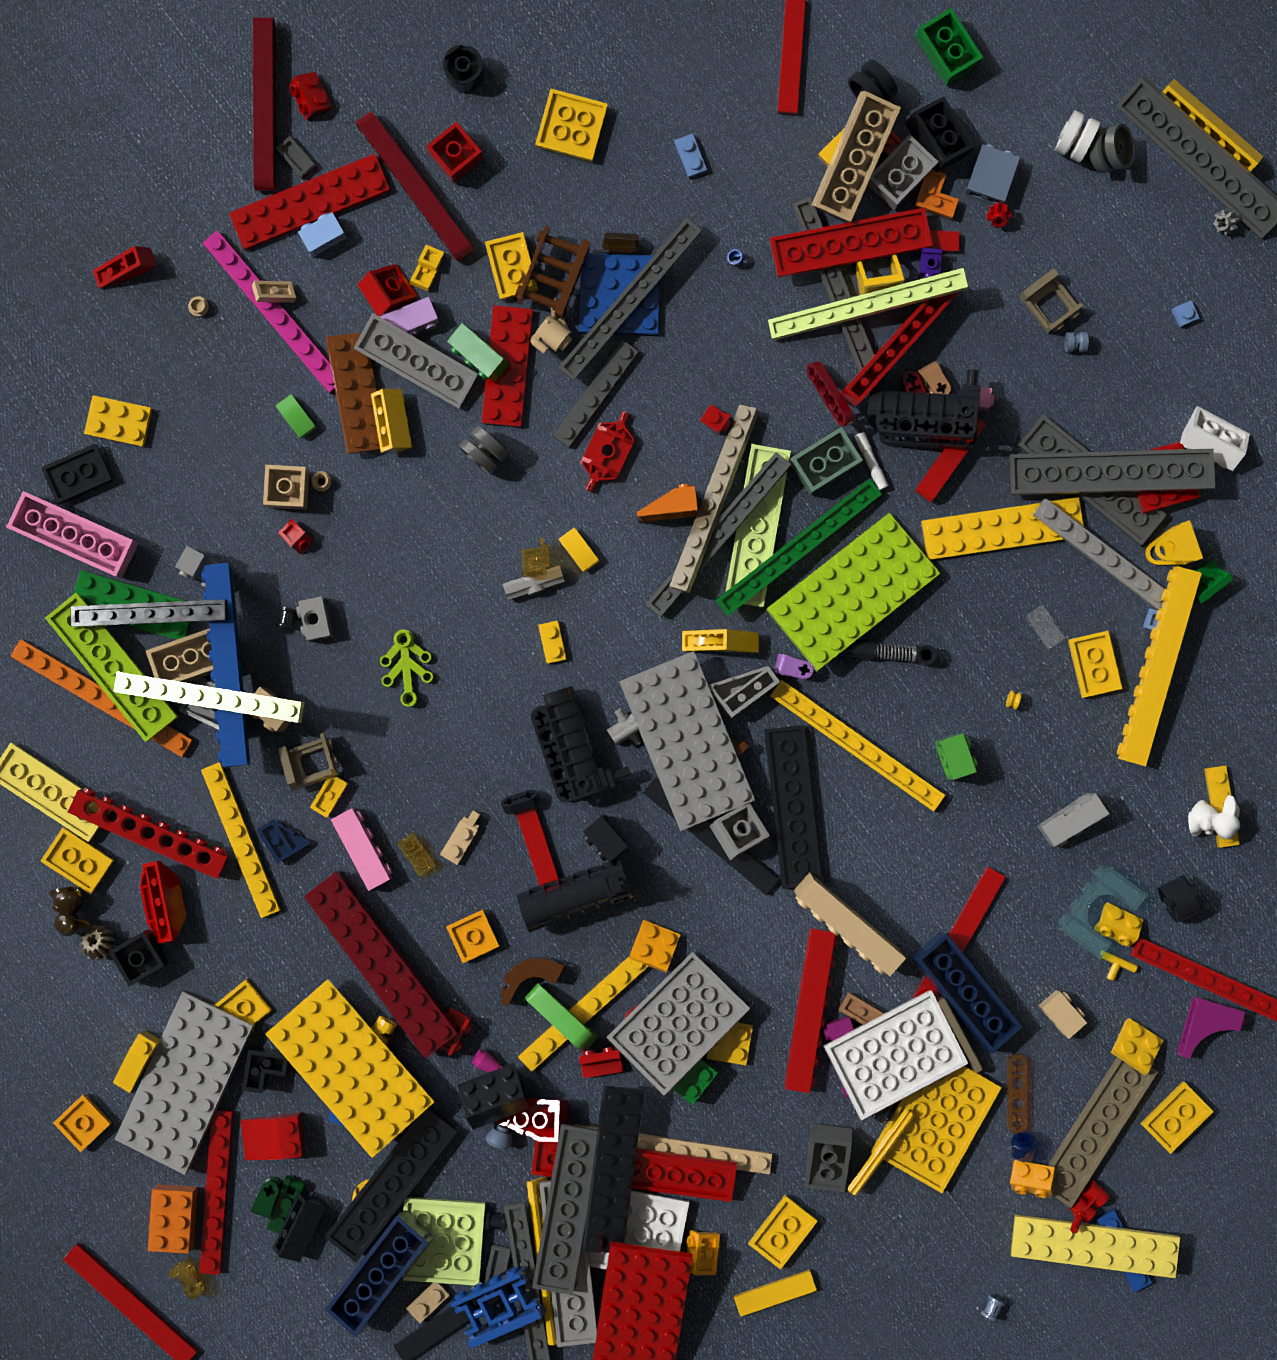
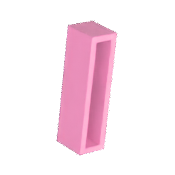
M352 808L331 819L369 891L392 879L391 874L393 872L389 864L383 862L381 858L383 853L380 847L374 845L372 841L374 836L370 828H365L362 822L365 819L361 811H356L355 808Z

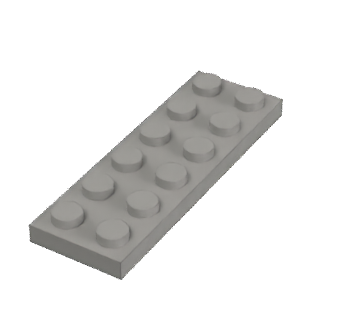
M372 313L354 346L355 350L457 408L461 406L478 375L473 370Z

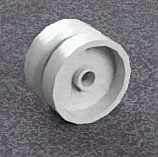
M1074 110L1069 121L1066 122L1061 131L1054 151L1065 155L1073 145L1070 158L1080 163L1093 141L1100 122L1090 118L1081 128L1084 114Z

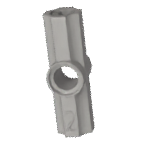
M556 566L541 572L534 571L525 574L522 578L504 583L503 587L509 601L527 594L533 595L542 592L545 588L562 584L565 581L560 566Z

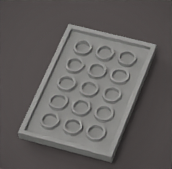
M692 952L607 1036V1039L665 1096L730 1031L750 1008Z

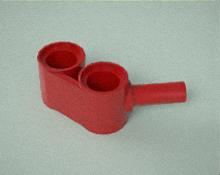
M1094 1180L1086 1184L1073 1206L1069 1207V1210L1074 1213L1075 1217L1070 1228L1072 1233H1078L1082 1221L1087 1223L1093 1218L1096 1213L1094 1206L1101 1207L1109 1198V1193Z

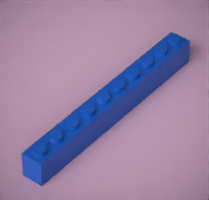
M229 563L204 565V571L201 572L202 581L206 583V591H203L204 600H228V621H206L210 627V631H207V639L211 643L212 651H209L210 663H213L214 670L211 671V681L215 683V688L244 692L232 565ZM217 709L214 716L215 722L219 724V731L216 732L217 743L221 745V751L218 752L219 763L225 768L251 765L246 714Z

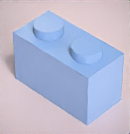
M333 213L321 215L318 221L312 224L307 223L298 231L312 257L347 238Z

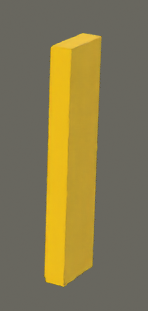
M809 1269L734 1295V1300L741 1317L817 1290Z

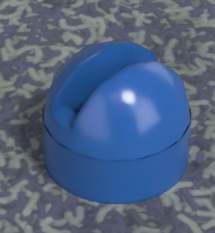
M733 249L728 253L727 260L733 266H740L744 261V255L740 250Z

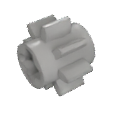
M1226 208L1221 213L1215 214L1216 220L1213 225L1216 226L1217 232L1224 230L1226 235L1231 233V230L1238 229L1237 223L1240 218L1235 214L1236 211L1229 213L1228 208Z

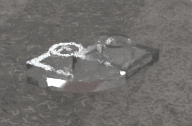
M1043 605L1026 615L1028 622L1048 651L1065 640L1064 635L1055 625L1054 619Z

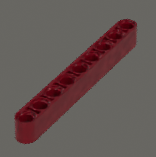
M253 17V182L255 191H276L274 17Z
M370 111L357 120L355 124L456 261L459 263L473 253L474 249L374 113Z

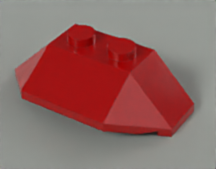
M160 860L145 863L142 866L143 871L139 886L147 925L157 937L158 943L174 941L187 917L179 877Z

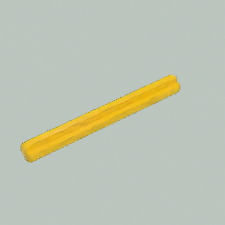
M904 1109L849 1185L848 1191L855 1196L859 1194L913 1119L914 1114L911 1111Z

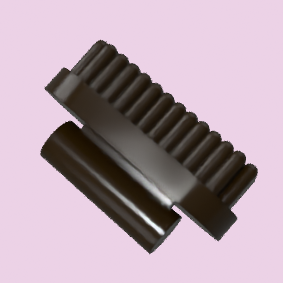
M607 232L604 234V240L602 241V248L609 251L608 254L633 255V252L639 251L641 247L639 235L631 233Z

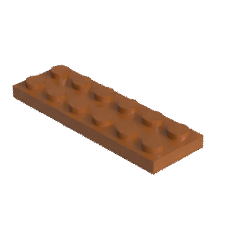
M361 333L334 335L325 338L347 455L380 450L371 394L377 391L371 359L354 349Z

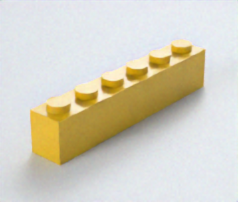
M1175 79L1162 91L1250 172L1263 158V155Z

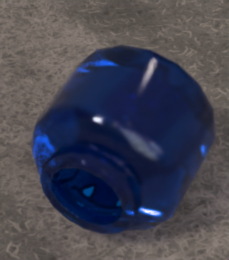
M1028 1132L1014 1134L1010 1141L1011 1155L1019 1162L1032 1161L1037 1154V1140L1034 1135Z

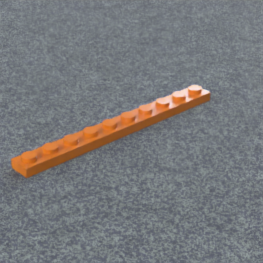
M20 639L11 654L12 658L133 728L98 683ZM169 725L152 738L153 741L181 757H184L193 742V739Z

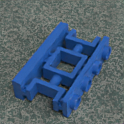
M514 1267L508 1270L506 1275L500 1277L498 1274L490 1278L489 1282L485 1284L482 1282L477 1283L471 1288L472 1290L467 1292L461 1290L454 1295L455 1298L450 1303L451 1307H455L454 1311L456 1314L465 1310L472 1324L465 1332L470 1337L468 1343L471 1348L543 1317L546 1312L544 1304L539 1303V1297L529 1301L522 1287L529 1280L528 1275H525V1267L519 1269ZM514 1281L512 1286L516 1293L509 1295L505 1284ZM500 1295L507 1311L494 1316L487 1300ZM480 1296L477 1299L480 1309L475 1310L470 1300ZM520 1300L525 1311L515 1315L517 1309L514 1302ZM485 1316L489 1327L480 1330L482 1324L479 1318Z

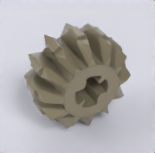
M92 925L91 930L87 931L85 936H81L83 942L79 944L83 948L81 952L92 960H103L104 956H110L109 950L114 949L112 943L116 941L112 937L114 933L108 930L107 927Z

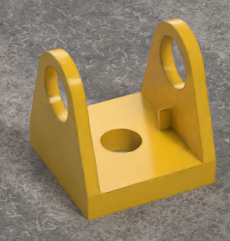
M896 254L890 256L892 275L867 279L862 262L857 261L855 263L860 295L904 284L903 273Z
M1190 520L1170 528L1151 542L1145 550L1147 560L1154 565H1186L1203 559ZM1153 546H1155L1157 557L1161 560L1157 561L1151 557L1150 551ZM1160 546L1164 549L1165 556L1161 553Z

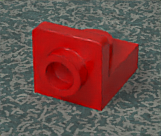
M710 404L699 421L717 434H720L722 430L726 432L732 423L729 421L730 414H725L712 404Z
M293 519L278 532L299 554L308 549L314 541Z

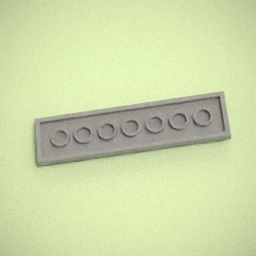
M551 1180L540 1181L539 1183L543 1220L545 1218ZM583 1239L573 1295L551 1291L557 1347L596 1342L597 1326L589 1254L582 1250Z

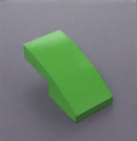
M292 394L276 405L279 412L300 439L316 429V426Z

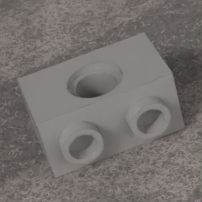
M321 596L298 601L299 606L296 609L298 617L302 618L303 626L300 627L302 637H306V640L309 642L333 637L325 598ZM317 614L318 622L311 625L309 622L310 616Z

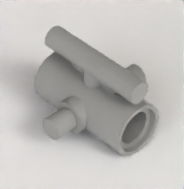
M621 708L616 710L615 714L618 717V723L607 729L616 745L628 738L635 745H639L642 740L639 737V729L633 715L630 714L628 716Z

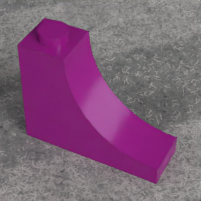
M1193 996L1177 1054L1190 1059L1196 1046L1208 1035L1222 1030L1240 1032L1241 1027L1245 1025V1012Z

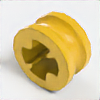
M1011 690L1007 697L1006 707L1009 708L1011 706L1016 710L1021 700V693L1015 694Z

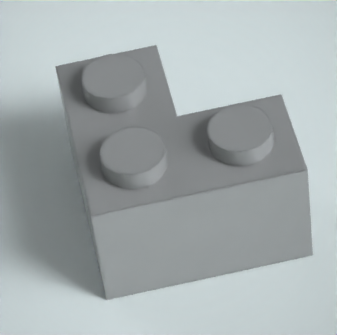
M186 546L175 567L180 569L179 574L193 581L196 578L202 581L201 572L204 571V565L219 564V562ZM202 582L201 585L206 587V583Z

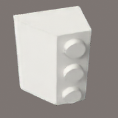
M1197 406L1182 433L1180 443L1187 449L1214 448V461L1221 467L1233 471L1246 454L1250 434Z

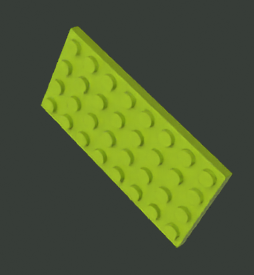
M888 513L769 606L766 611L812 667L819 671L939 576L940 572L893 516Z

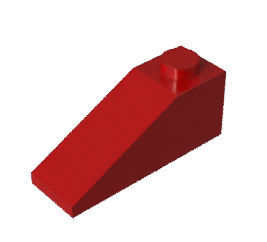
M133 246L94 269L93 273L98 288L103 289L142 275L155 268L157 264L150 247Z

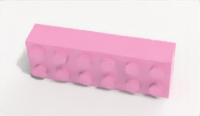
M24 491L6 527L121 579L139 544L132 539Z

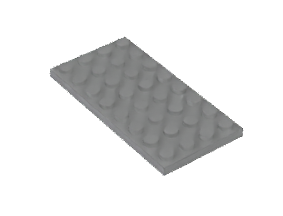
M694 651L619 681L680 831L755 800Z
M182 991L160 1039V1043L152 1056L114 1140L184 1175L188 1174L255 1025L186 991Z

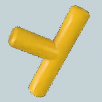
M1100 950L1098 954L1100 958L1113 963L1107 975V979L1112 981L1115 980L1120 967L1133 973L1138 969L1137 965L1104 950Z

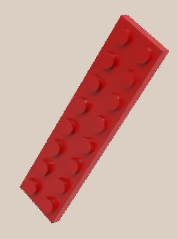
M374 153L230 212L229 215L242 247L247 251L298 230L307 223L312 224L318 221V218L325 213H333L335 215L391 191Z
M925 207L771 237L769 239L777 278L933 247Z

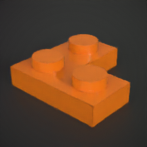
M931 170L923 179L914 205L915 208L925 207L927 212L948 219L953 218L959 199L940 193L946 174L936 173L935 170Z

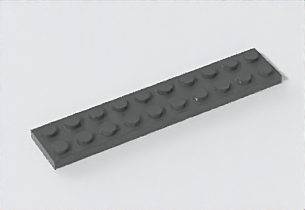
M1143 75L1116 107L1230 211H1236L1237 217L1262 239L1277 224V196Z
M1214 448L1010 454L1011 495L1215 489Z

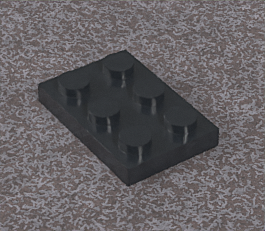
M96 443L41 467L58 505L113 481Z

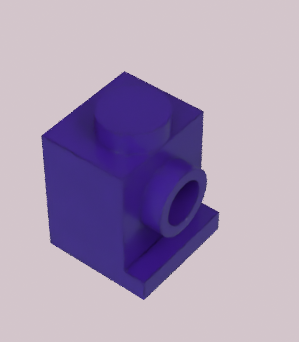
M922 248L919 256L918 277L927 278L940 274L942 249ZM928 262H934V266H929Z

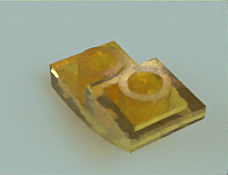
M414 832L397 842L404 856L409 860L420 878L437 868L432 857Z

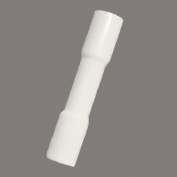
M861 432L855 435L856 443L866 460L878 490L888 487L887 480L877 463L866 433Z

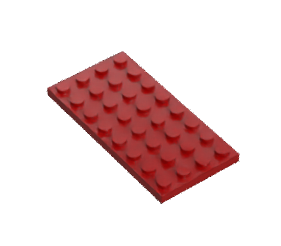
M618 1242L610 1243L593 1360H675L692 1263V1253Z

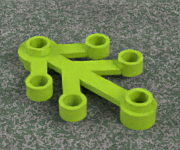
M402 629L395 633V644L386 655L380 658V664L383 667L391 666L392 658L400 650L401 659L388 675L382 677L381 682L385 687H391L394 684V679L403 671L404 693L401 695V702L407 707H412L417 702V695L412 689L411 669L425 683H431L434 675L430 671L424 670L409 657V649L417 654L423 663H429L432 660V655L427 651H423L413 642L414 637L410 631ZM402 636L407 637L406 643H401L400 639ZM423 654L429 655L427 661L422 660ZM389 658V664L384 665L383 659ZM427 673L431 675L429 681L424 679V675ZM387 677L391 678V683L389 685H386L384 683V680ZM408 695L413 697V701L410 703L406 701Z

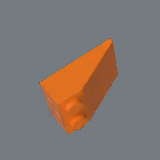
M690 484L678 485L679 488H674L637 512L638 523L696 517L697 501L695 486H690Z

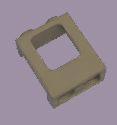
M1054 268L1024 290L1019 296L1047 334L1052 330L1057 332L1061 329L1066 319L1069 318L1071 321L1080 314L1078 310L1083 306L1082 303L1077 305L1056 278L1059 274ZM1050 292H1055L1068 309V313L1053 324L1049 322L1037 306V302Z
M324 733L320 734L321 739L288 750L284 746L278 749L287 784L293 791L339 775L337 768L340 765L336 755L333 756L332 753L334 749L333 742ZM324 749L329 769L306 776L301 758L307 754Z

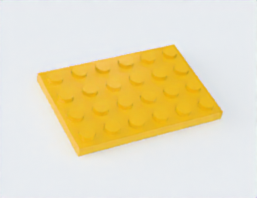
M962 1066L902 1098L894 1109L895 1114L892 1120H888L871 1152L875 1151L904 1109H908L914 1114V1117L883 1160L938 1192L943 1193L1001 1087L968 1067Z

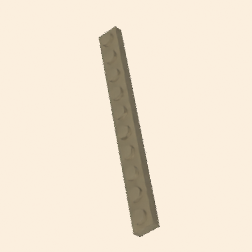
M739 405L670 583L672 589L690 594L759 414L757 408Z

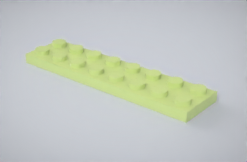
M751 444L744 488L775 452L789 462L791 451ZM787 472L736 530L726 591L773 555ZM767 586L744 604L764 607Z

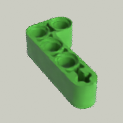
M537 983L525 997L543 1017L581 1051H587L598 1039L599 1036L591 1028L583 1024L541 984Z

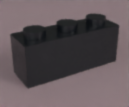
M298 1192L272 1247L280 1258L300 1262L303 1255H305L307 1246L315 1235L316 1227L325 1213L326 1206L319 1198Z

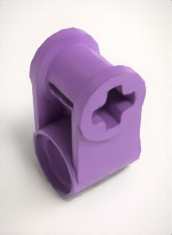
M778 654L773 673L784 677L806 680L811 677L813 667L807 661ZM803 665L807 666L806 669L809 670V673H806L804 676L798 670Z

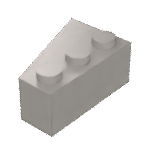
M769 666L710 684L708 687L727 715L732 718L780 681Z
M1086 793L1037 827L1050 846L1061 847L1068 842V838L1081 834L1085 828L1096 824L1102 818L1109 815V812L1097 794Z

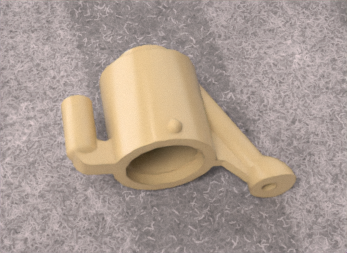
M551 308V315L543 321L531 338L532 345L543 354L548 351L546 345L555 352L559 349L564 351L572 341L570 337L572 331L569 330L564 318L563 320L555 318L553 308Z

